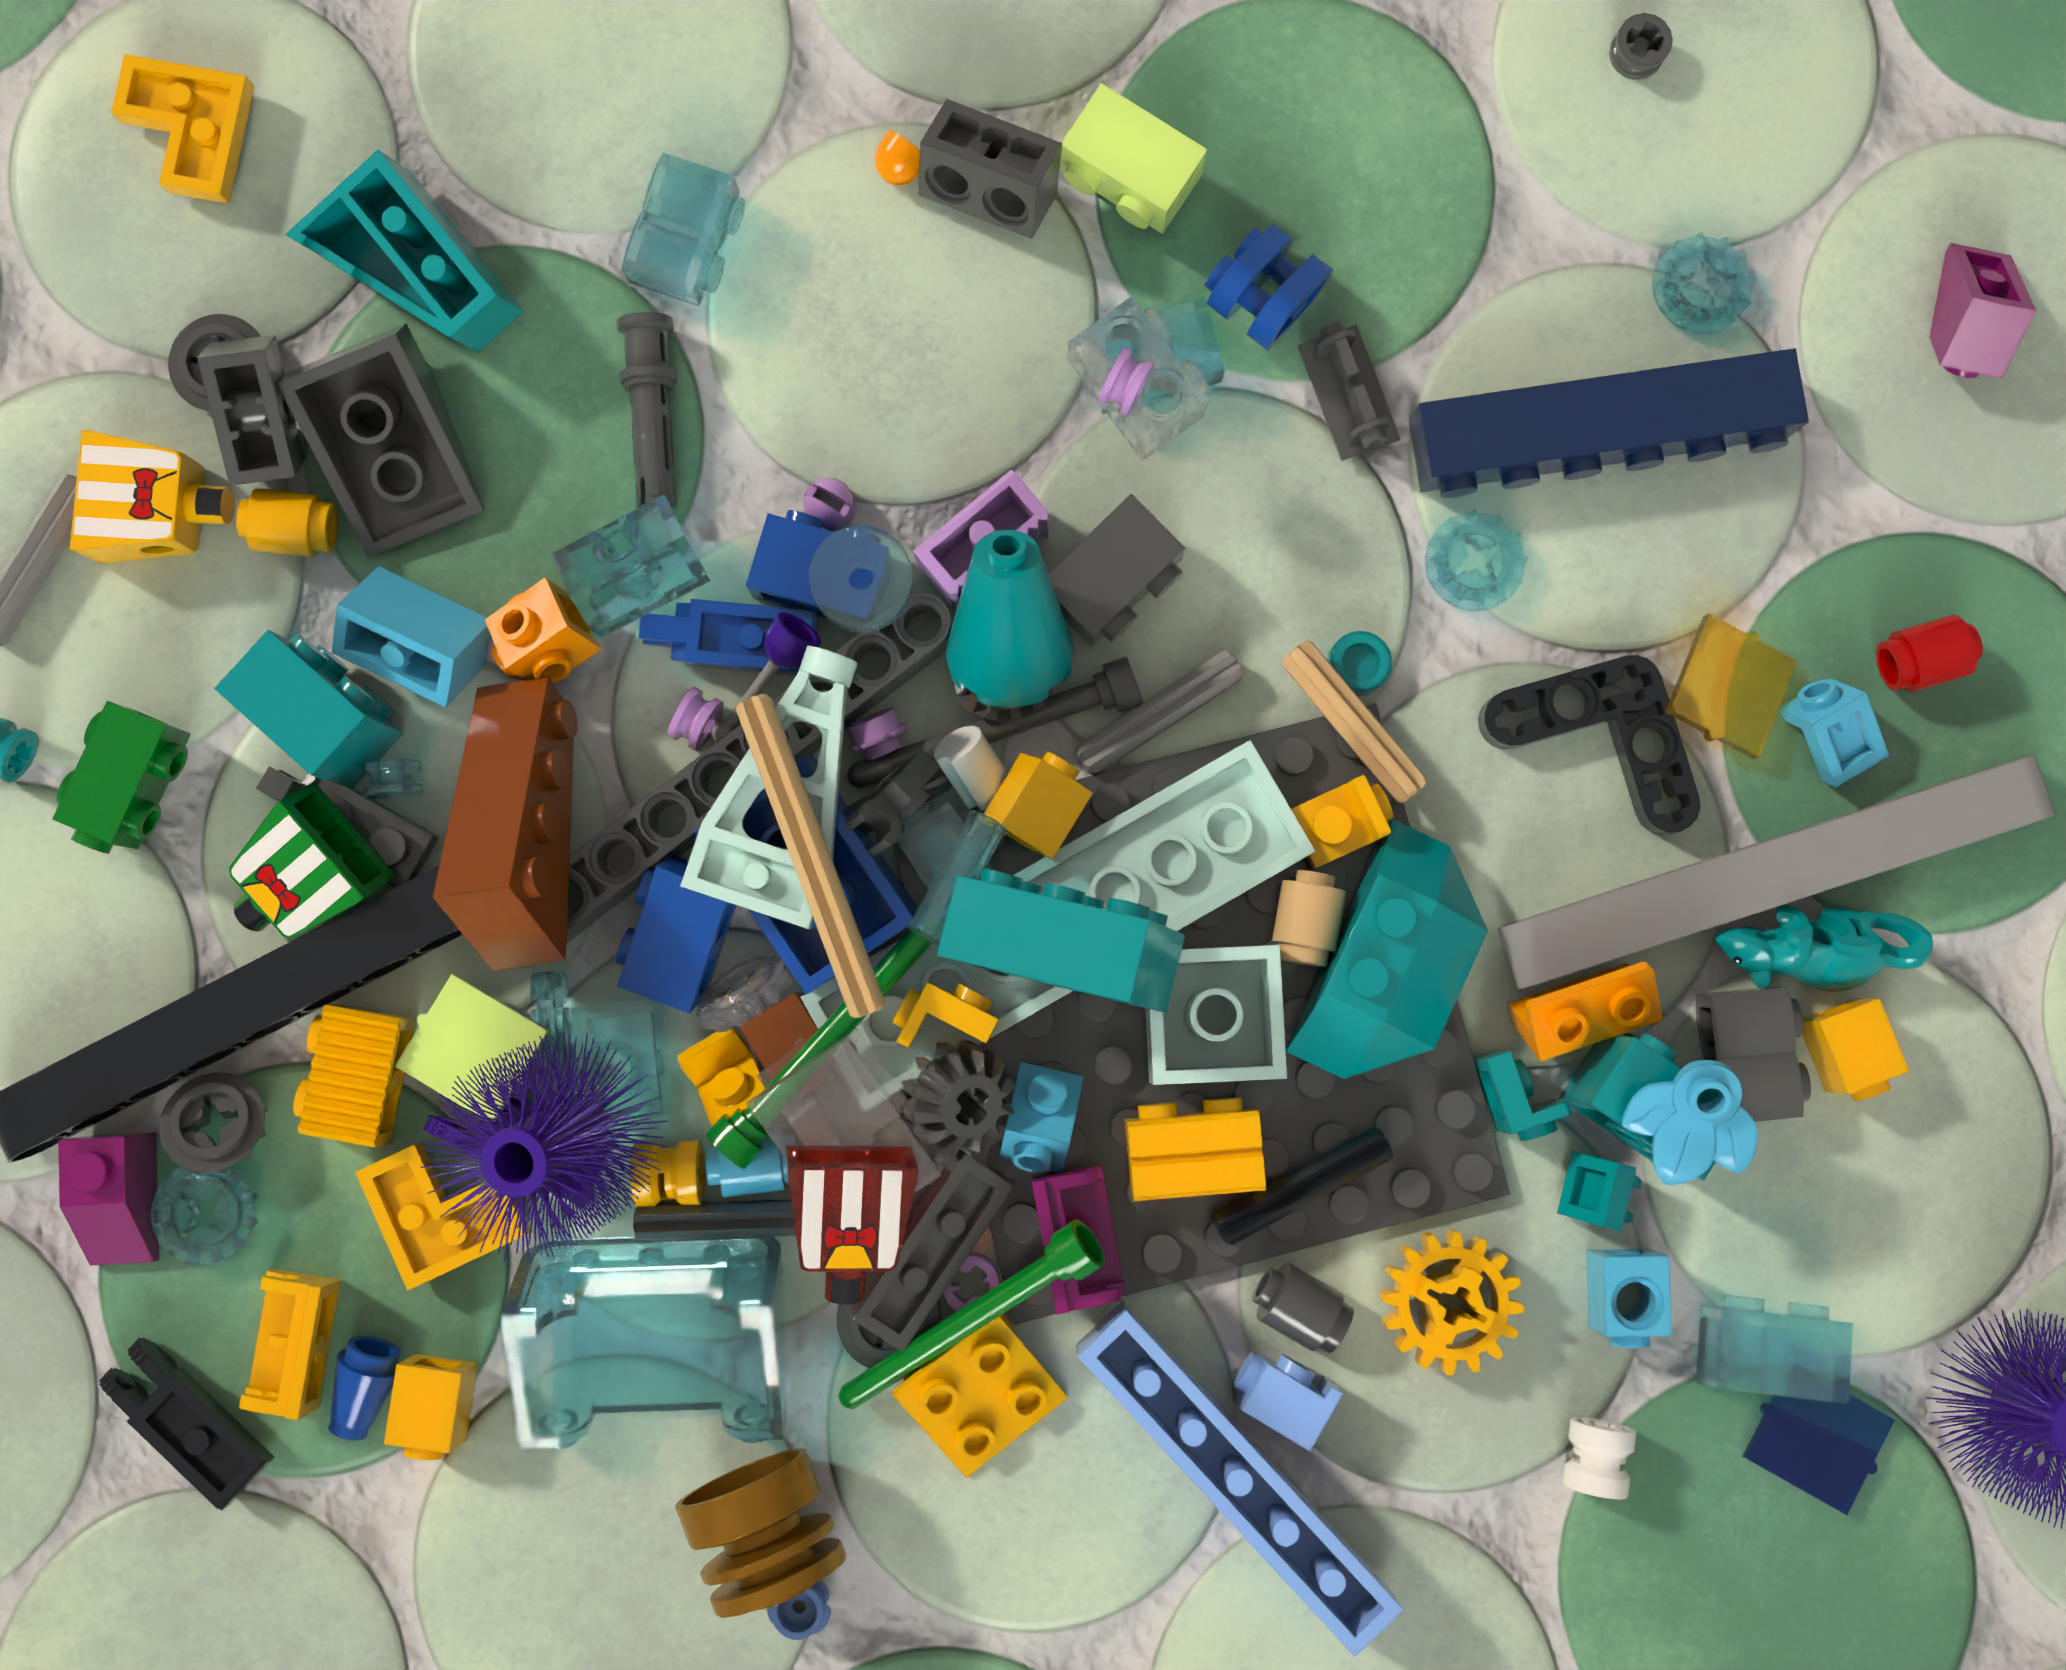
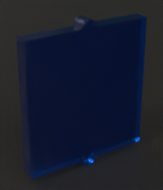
M1791 1362L1770 1403L1765 1402L1760 1406L1763 1417L1742 1457L1843 1514L1848 1515L1868 1473L1874 1474L1878 1469L1874 1461L1895 1419Z

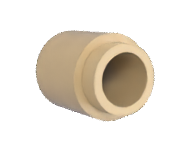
M1297 870L1295 881H1282L1272 942L1280 945L1281 960L1310 966L1327 967L1329 952L1334 953L1337 950L1346 891L1334 888L1335 876L1313 871Z

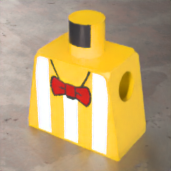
M81 430L70 550L97 563L188 555L195 553L199 547L201 523L229 525L232 522L235 500L231 488L205 485L204 466L184 453L99 432Z

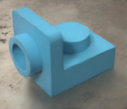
M1834 679L1819 680L1803 687L1798 692L1796 698L1779 708L1783 721L1802 729L1821 781L1835 788L1889 756L1867 693Z

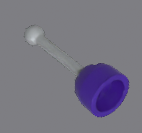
M781 612L778 614L765 634L764 647L769 661L739 703L747 698L760 695L779 668L792 669L800 667L807 646L819 648L821 639L809 624L790 613ZM736 707L726 721H720L712 728L711 735L715 743L739 725L740 720Z

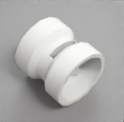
M1572 1417L1570 1419L1568 1439L1573 1444V1453L1578 1455V1457H1574L1564 1464L1562 1485L1571 1490L1596 1497L1619 1500L1627 1499L1631 1477L1621 1467V1464H1625L1627 1456L1635 1451L1637 1431L1615 1422L1588 1417Z

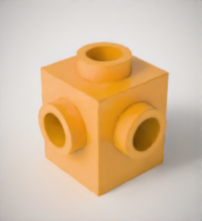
M546 577L525 592L512 597L505 606L485 619L495 643L491 647V654L499 668L511 678L518 676L526 680L549 676L554 684L566 678L572 669L602 650L581 601Z

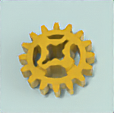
M1448 1229L1445 1236V1244H1440L1430 1232L1422 1233L1423 1250L1416 1252L1403 1244L1399 1248L1403 1258L1406 1260L1403 1268L1386 1265L1384 1272L1396 1282L1394 1289L1378 1291V1298L1394 1306V1311L1381 1318L1382 1323L1387 1329L1403 1330L1394 1342L1395 1346L1402 1353L1418 1346L1415 1353V1362L1420 1367L1427 1369L1435 1357H1438L1440 1370L1446 1375L1453 1376L1457 1360H1462L1472 1372L1480 1371L1479 1354L1485 1351L1499 1360L1503 1357L1502 1351L1496 1343L1500 1335L1516 1339L1519 1334L1513 1326L1507 1323L1509 1314L1524 1312L1525 1305L1509 1298L1508 1292L1515 1290L1521 1285L1520 1278L1513 1274L1501 1275L1500 1271L1505 1267L1508 1258L1499 1251L1484 1257L1487 1241L1476 1235L1468 1242L1466 1247H1463L1462 1234L1455 1229ZM1450 1259L1445 1270L1428 1276L1421 1273L1435 1262ZM1481 1273L1487 1279L1491 1290V1308L1484 1305L1479 1286L1484 1278L1481 1276ZM1432 1289L1440 1294L1443 1292L1451 1295L1456 1294L1463 1300L1465 1305L1474 1311L1473 1313H1468L1462 1309L1457 1311L1448 1308L1446 1310L1438 1303L1439 1300L1427 1291ZM1410 1295L1419 1300L1424 1314L1419 1323L1422 1327L1420 1332L1411 1317L1409 1307ZM1474 1328L1480 1330L1468 1340L1452 1344L1457 1334Z

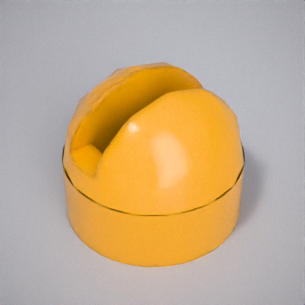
M888 130L875 153L876 169L887 183L896 186L909 184L919 176L920 150L896 132Z

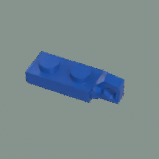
M690 599V603H676L675 616L641 613L638 638L643 640V644L672 647V661L685 662L691 666L761 672L769 661L764 647L765 634L778 614L781 612L793 614L809 624L816 632L818 630L819 614L818 611ZM800 667L792 669L779 668L776 674L797 675Z

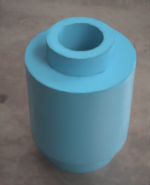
M778 1125L765 1127L764 1130L767 1132V1136L760 1142L763 1150L746 1169L735 1165L715 1146L705 1147L708 1185H721L722 1196L731 1197L785 1190V1183L800 1182V1166L795 1130L780 1132Z

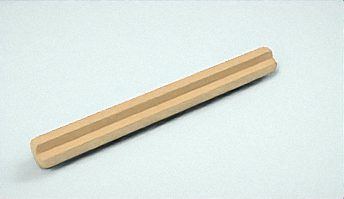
M767 694L747 698L736 705V712L849 1015L853 1018H860L879 1011L885 1005L883 994L773 700Z

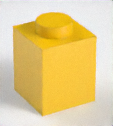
M1047 751L1041 759L1020 753L981 816V819L1030 851L1053 859L1093 793L1074 781L1080 771L1055 754Z
M1854 998L1803 1018L1802 1036L1825 1092L1847 1094L1851 1096L1853 1101L1865 1100L1889 1091L1891 1089L1888 1082L1889 1079L1910 1072L1880 998Z
M414 1354L396 1364L384 1444L404 1447L403 1455L412 1459L440 1460L444 1457V1453L449 1454L465 1442L469 1427L478 1363Z

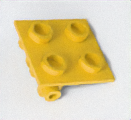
M1002 1314L930 1360L914 1373L904 1377V1382L891 1391L895 1399L966 1478L1068 1398L1067 1394L1013 1332L1014 1327L1005 1314Z

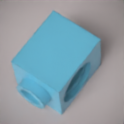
M1588 1249L1589 1328L1605 1337H1610V1345L1623 1348L1649 1347L1650 1337L1672 1336L1669 1256L1652 1249ZM1636 1282L1641 1292L1640 1303L1633 1312L1621 1315L1616 1305L1617 1295L1625 1285Z

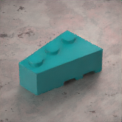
M376 150L285 234L444 335L477 352H480L524 312L410 170L380 150Z

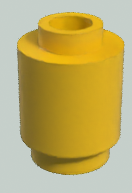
M255 488L249 500L242 499L239 503L236 516L237 533L240 537L246 538L251 551L314 558L319 552L332 553L336 545L339 525L337 506L332 502H323L318 494Z

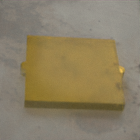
M1709 613L1702 618L1665 712L1703 732L1704 739L1707 742L1718 740L1752 759L1759 758L1797 661L1759 641L1757 632L1745 633Z

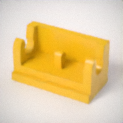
M278 1269L267 1270L266 1275L262 1276L260 1289L265 1291L250 1382L249 1386L246 1387L245 1394H241L239 1408L252 1412L284 1416L287 1419L299 1420L320 1408L342 1279Z

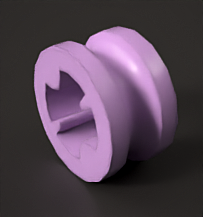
M1126 347L1113 365L1100 392L1098 402L1104 405L1111 401L1116 402L1120 406V413L1129 416L1151 375L1155 362L1146 359L1145 362L1135 361L1132 356L1133 351Z
M697 687L691 688L676 709L670 722L667 736L674 740L685 737L689 741L688 747L696 752L699 751L711 736L714 725L718 723L723 711L724 702L717 698L706 701L703 698L702 690Z
M970 1252L959 1268V1271L969 1273L973 1266L980 1267L986 1272L982 1276L981 1282L989 1283L988 1291L1000 1284L999 1272L994 1262L986 1255ZM952 1280L943 1292L946 1302L956 1311L982 1296L978 1292H973L968 1299L962 1298L955 1292L959 1290L960 1283H952Z

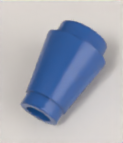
M356 1336L348 1341L346 1349L341 1350L337 1354L330 1413L331 1419L328 1425V1430L333 1435L353 1441L362 1440L367 1437L369 1428L372 1426L393 1388L396 1364L399 1363L398 1360L401 1353L399 1348L393 1343L372 1336Z

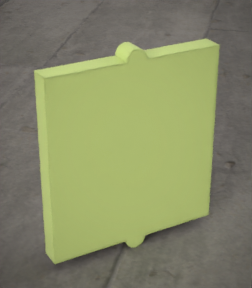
M451 974L428 1013L420 1014L417 1017V1023L420 1026L395 1067L458 1105L477 1113L452 1096L453 1094L468 1105H471L452 1088L454 1087L466 1097L454 1082L456 1081L468 1094L457 1078V1075L469 1091L485 1100L465 1082L467 1081L477 1091L479 1090L467 1076L469 1075L481 1088L470 1072V1069L482 1084L474 1068L475 1066L483 1078L479 1070L478 1064H480L482 1071L495 1084L482 1065L486 1066L496 1080L486 1060H488L493 1071L496 1073L491 1058H493L496 1067L499 1069V1065L495 1060L498 1057L504 1069L499 1054L503 1059L505 1058V1052L508 1061L512 1065V1061L507 1053L513 1049L515 1055L517 1053L518 1060L522 1066L516 1047H518L522 1057L523 1053L519 1047L522 1049L523 1046L525 1055L529 1059V1055L523 1045L525 1044L527 1050L529 1047L530 1055L534 1059L528 1041L533 1052L535 1050L534 1041L537 1051H539L541 1041L539 1036H541L544 1043L546 1040L545 1035L548 1036L550 1031L457 975ZM511 1051L512 1058L514 1062L517 1064L516 1058L513 1052ZM523 1055V1062H524L525 1068H526V1070H527L526 1063H525V1059H524V1055ZM505 1060V1064H506L507 1068H509V1065H508L507 1061ZM486 1078V1081H487L490 1085H493V1084ZM489 1086L490 1090H491L492 1092H494L495 1094H497V1093ZM492 1094V1096H493L494 1098H496V1099L502 1101V1100L499 1099L497 1096H495L494 1094ZM472 1095L477 1102L487 1107H490L486 1103ZM494 1100L496 1104L505 1107L504 1104ZM478 1104V1105L481 1107L482 1110H485V1111H488V1112L497 1114V1113H495V1112H493V1111H491V1110H489V1109H487V1108L481 1106L480 1104ZM484 1112L488 1117L498 1119L497 1116Z

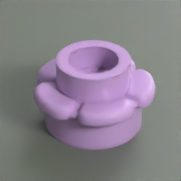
M894 707L886 708L863 717L847 726L854 743L849 746V750L851 752H859L863 749L868 760L886 755L903 745L899 735L907 730V724L905 722L900 723Z

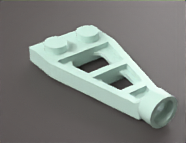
M807 646L799 672L776 706V711L784 732H786L791 724L803 722L817 727L822 734L817 769L811 777L801 778L833 861L847 689L850 688L858 663L840 654L814 646ZM812 678L832 684L833 688L826 692L817 691L811 685ZM749 748L702 821L680 886L811 929L814 918L788 849H781L754 840L744 830L743 820L758 794L765 789Z

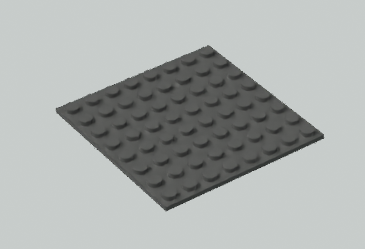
M1377 704L1366 705L1382 724ZM1322 716L1074 780L1093 794L1060 848L1251 740L1290 809L1364 774L1370 786L1379 784L1384 791L1393 811V819L1409 827L1410 825L1404 803L1400 804L1391 797L1329 721ZM978 806L970 810L964 808L902 824L901 837L893 844L903 887L922 913L918 919L928 912H934L940 916L948 912L957 875L980 880L983 869L1015 875L1045 856L1030 851L982 820L981 816L985 810L981 811ZM1381 839L1312 870L1307 857L1303 858L1178 930L1177 932L1185 935L1182 949L1278 945V943L1272 942L1282 881H1295L1297 870L1319 872L1336 877L1334 888L1346 891L1341 921L1342 926ZM1281 960L1285 1048L1322 967ZM1077 991L1068 993L990 1038L987 1043L983 1042L979 1045L982 1051L989 1050L1002 1059V1063L1005 1065L1002 1072L1011 1077L1014 1085H1016L1021 1062L1084 1076L1071 1141L1062 1171L1098 1164L1102 1165L1126 1295L1511 1195L1458 1000L1453 1007L1435 1049L1345 1079L1286 1052L1287 1079L1153 1085L1149 1083L1145 1008ZM1014 1089L1003 1099L1011 1103ZM1242 1097L1243 1109L1254 1108L1259 1111L1266 1184L1371 1128L1380 1129L1384 1133L1394 1156L1387 1163L1240 1242L1228 1245L1221 1238L1212 1216L1216 1211L1251 1192L1133 1201L1130 1188L1125 1119L1139 1118V1105L1177 1103L1178 1114L1204 1112L1203 1100ZM1008 1115L999 1116L995 1123L999 1127L1001 1137H991L985 1133L982 1135L980 1153L971 1151V1156L1015 1186L989 1224L1003 1282L1045 1255L1032 1187V1177L1056 1173L1052 1171L1043 1173L1027 1172L1016 1167L1013 1162L999 1158ZM1051 1284L1011 1309L1014 1325L1056 1314Z

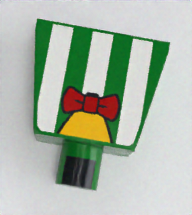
M315 781L279 801L229 866L230 877L245 893L235 902L233 907L237 920L245 928L255 932L262 931L271 923L282 936L290 939L357 904L395 876L392 870Z

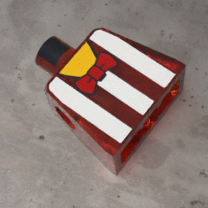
M785 1145V1159L800 1268L807 1272H825L824 1297L827 1301L842 1305L859 1303L863 1301L865 1295L866 1272L892 1271L898 1265L918 1179V1166L912 1147Z

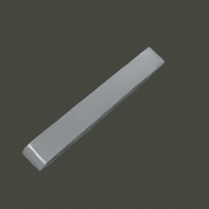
M2033 754L1503 925L1497 929L1517 988L1522 989L2030 825L2057 814L2036 756Z

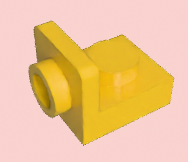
M1364 774L1291 809L1316 851L1307 856L1312 870L1391 834L1387 821L1394 818L1391 805L1380 785L1374 784L1370 786Z
M732 1025L721 1028L677 1056L681 1069L697 1088L711 1126L723 1114L731 1116L738 1108L745 1111L769 1084L760 1061Z

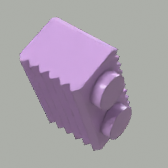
M1012 470L1007 472L912 551L919 570L952 609H957L974 547L985 535L999 530H1015L1029 535L1038 545L1039 538H1048L1049 519L1047 509Z

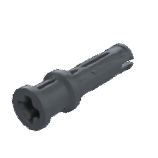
M657 312L626 314L617 319V330L619 333L624 334L626 369L620 372V383L624 386L625 391L630 392L633 454L636 474V507L646 510L673 508L677 506L673 472L674 459L669 391L675 388L677 372L675 369L670 368L668 333L674 330V320L667 314Z

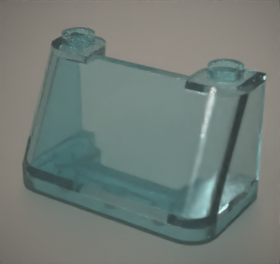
M635 1237L589 1238L583 1239L584 1241L578 1239V1242L576 1239H572L577 1247L568 1239L572 1250L566 1239H563L567 1250H565L562 1240L559 1239L561 1249H559L557 1240H554V1247L552 1241H549L555 1259L547 1242L545 1243L549 1258L547 1257L544 1242L541 1243L543 1255H541L540 1244L536 1245V1251L535 1246L529 1249L530 1263L527 1251L524 1254V1259L522 1256L500 1314L520 1449L547 1448L561 1450L568 1448L587 1434L595 1413L721 1409L722 1428L731 1437L747 1443L784 1439L787 1412L783 1265L780 1242L774 1237L640 1241Z

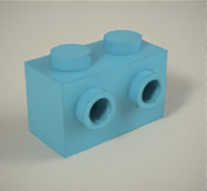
M379 566L337 604L331 653L447 707L484 668L490 632L485 622V619L488 617Z

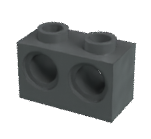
M946 99L920 142L919 195L1033 239L1057 196L1062 143Z

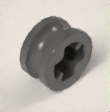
M1641 13L1631 16L1625 20L1611 42L1609 51L1611 64L1618 73L1626 78L1640 80L1650 77L1657 72L1671 51L1673 42L1671 29L1664 20L1653 14ZM1638 36L1650 41L1646 48L1648 52L1644 57H1639L1632 53V49L1635 46L1633 42Z

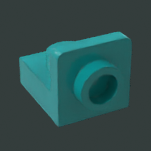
M1495 1050L1473 1058L1496 1131L1508 1134L1518 1133L1520 1141H1527L1557 1131L1555 1120L1572 1114L1568 1101L1551 1099L1533 1106L1529 1105L1527 1098L1534 1095L1532 1080L1521 1059L1514 1061L1511 1051Z

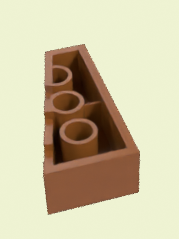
M549 676L477 688L433 893L434 900L493 971L566 961L574 737L577 733V716L571 702L563 699Z

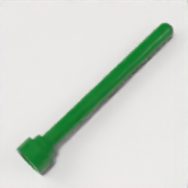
M934 912L923 914L873 969L883 997L942 933L944 922L940 915ZM844 1001L745 1111L738 1108L731 1116L728 1114L722 1115L706 1133L709 1141L731 1162L742 1169H746L763 1150L760 1142L767 1136L764 1128L866 1016L853 1018L849 1015Z
M1074 1219L1051 1235V1243L1045 1246L1044 1256L912 1340L904 1352L898 1349L844 1384L839 1390L838 1397L840 1403L848 1409L859 1407L1058 1278L1063 1281H1068L1071 1278L1082 1280L1103 1267L1105 1257L1097 1238L1086 1224L1078 1219Z

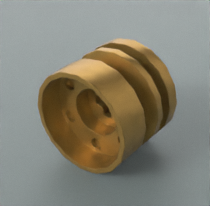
M795 1448L782 1451L736 1468L693 1490L675 1505L690 1548L694 1550L720 1546L724 1548V1551L708 1562L700 1572L703 1583L709 1586L722 1584L713 1591L710 1597L715 1615L721 1618L734 1617L784 1603L811 1588L815 1583L833 1573L845 1562L847 1555L841 1540L837 1538L823 1539L834 1527L831 1514L817 1513L800 1517L798 1515V1512L817 1498L821 1492V1487L806 1449Z

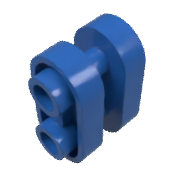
M1275 224L1270 225L1264 232L1257 227L1253 228L1238 247L1234 257L1232 258L1229 255L1223 257L1204 285L1212 292L1207 300V305L1226 320L1230 319L1241 307L1256 317L1247 332V336L1267 351L1308 309L1334 270L1314 254L1300 267L1288 260L1285 256L1291 248L1294 239ZM1269 278L1280 285L1272 296L1261 289Z

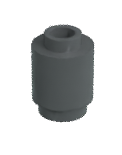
M1285 1263L1278 1271L1269 1268L1258 1282L1252 1297V1301L1259 1305L1256 1316L1257 1320L1310 1351L1320 1348L1327 1353L1333 1352L1344 1339L1354 1315V1308L1343 1302L1344 1297L1342 1293L1291 1263Z

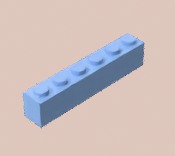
M1123 1300L1076 1344L1077 1357L1354 1657L1403 1611L1402 1606L1390 1587Z

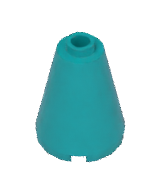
M999 530L985 535L974 547L946 645V663L952 681L960 689L961 683L964 687L976 693V701L987 706L1018 708L1037 704L1049 697V689L1055 686L1062 678L1064 684L1071 674L1074 655L1073 641L1038 544L1033 538L1023 532Z

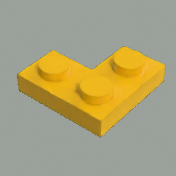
M124 54L111 114L122 124L170 132L159 184L171 194L229 204L255 86L245 75Z
M422 1143L414 1144L355 1172L407 1291L498 1249L506 1218L500 1227L494 1244L492 1243L509 1202L508 1199L491 1228L480 1253L496 1208L476 1242L475 1239L485 1223L484 1219L493 1209L498 1198L495 1199L472 1228L493 1200L492 1198L478 1212L458 1238L480 1206L470 1216L468 1215L493 1189L456 1224L455 1222L490 1188L480 1195H476L468 1202H464L456 1209H452L440 1218L441 1215L481 1185L442 1202L439 1201L446 1198L442 1189L427 1194L430 1191L441 1188L437 1176L430 1177L436 1175L433 1167L421 1168L422 1166H432ZM504 1196L501 1205L505 1202L508 1196ZM516 1199L512 1206L511 1218L518 1203V1199ZM519 1208L510 1225L508 1243L512 1239ZM528 1222L526 1226L527 1234L530 1233V1226ZM521 1224L520 1238L522 1237V1224ZM517 1226L513 1241L518 1239L519 1227L517 1229ZM504 1233V1237H503V1240H502L501 1247L504 1246V1245H506V1237H507V1234H506V1236H505V1233Z

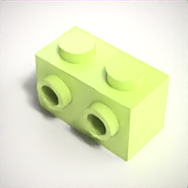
M1101 83L1061 142L1060 170L1064 172L1063 176L1067 182L1081 193L1089 196L1098 193L1114 203L1117 212L1130 224L1141 229H1146L1150 226L1163 234L1202 176L1208 149Z

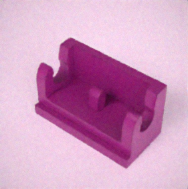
M1098 1164L1032 1177V1187L1044 1248L1051 1243V1235L1074 1219H1078L1093 1232L1101 1245L1105 1257L1104 1266L1082 1280L1071 1278L1068 1281H1063L1058 1278L1051 1283L1056 1315L1120 1301V1296L1126 1295L1102 1165Z

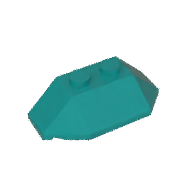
M1391 819L1388 824L1391 834L1381 839L1340 928L1337 950L1334 953L1329 952L1327 967H1322L1286 1045L1287 1053L1343 1079L1435 1049L1488 933V929L1451 846L1394 819Z

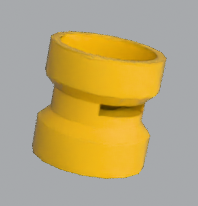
M681 1140L675 1147H661L649 1144L633 1145V1148L658 1153L632 1151L657 1160L660 1163L632 1153L631 1155L646 1159L647 1161L645 1162L661 1170L659 1171L637 1159H631L633 1163L650 1168L648 1170L636 1166L637 1168L635 1169L651 1177L649 1178L630 1168L633 1173L651 1184L648 1185L632 1175L649 1190L648 1192L641 1185L630 1181V1185L640 1191L639 1193L631 1187V1192L639 1198L637 1199L631 1194L633 1201L636 1203L634 1204L635 1207L656 1206L662 1199H675L680 1205L702 1204L705 1190V1156L701 1140ZM647 1141L658 1144L656 1141Z

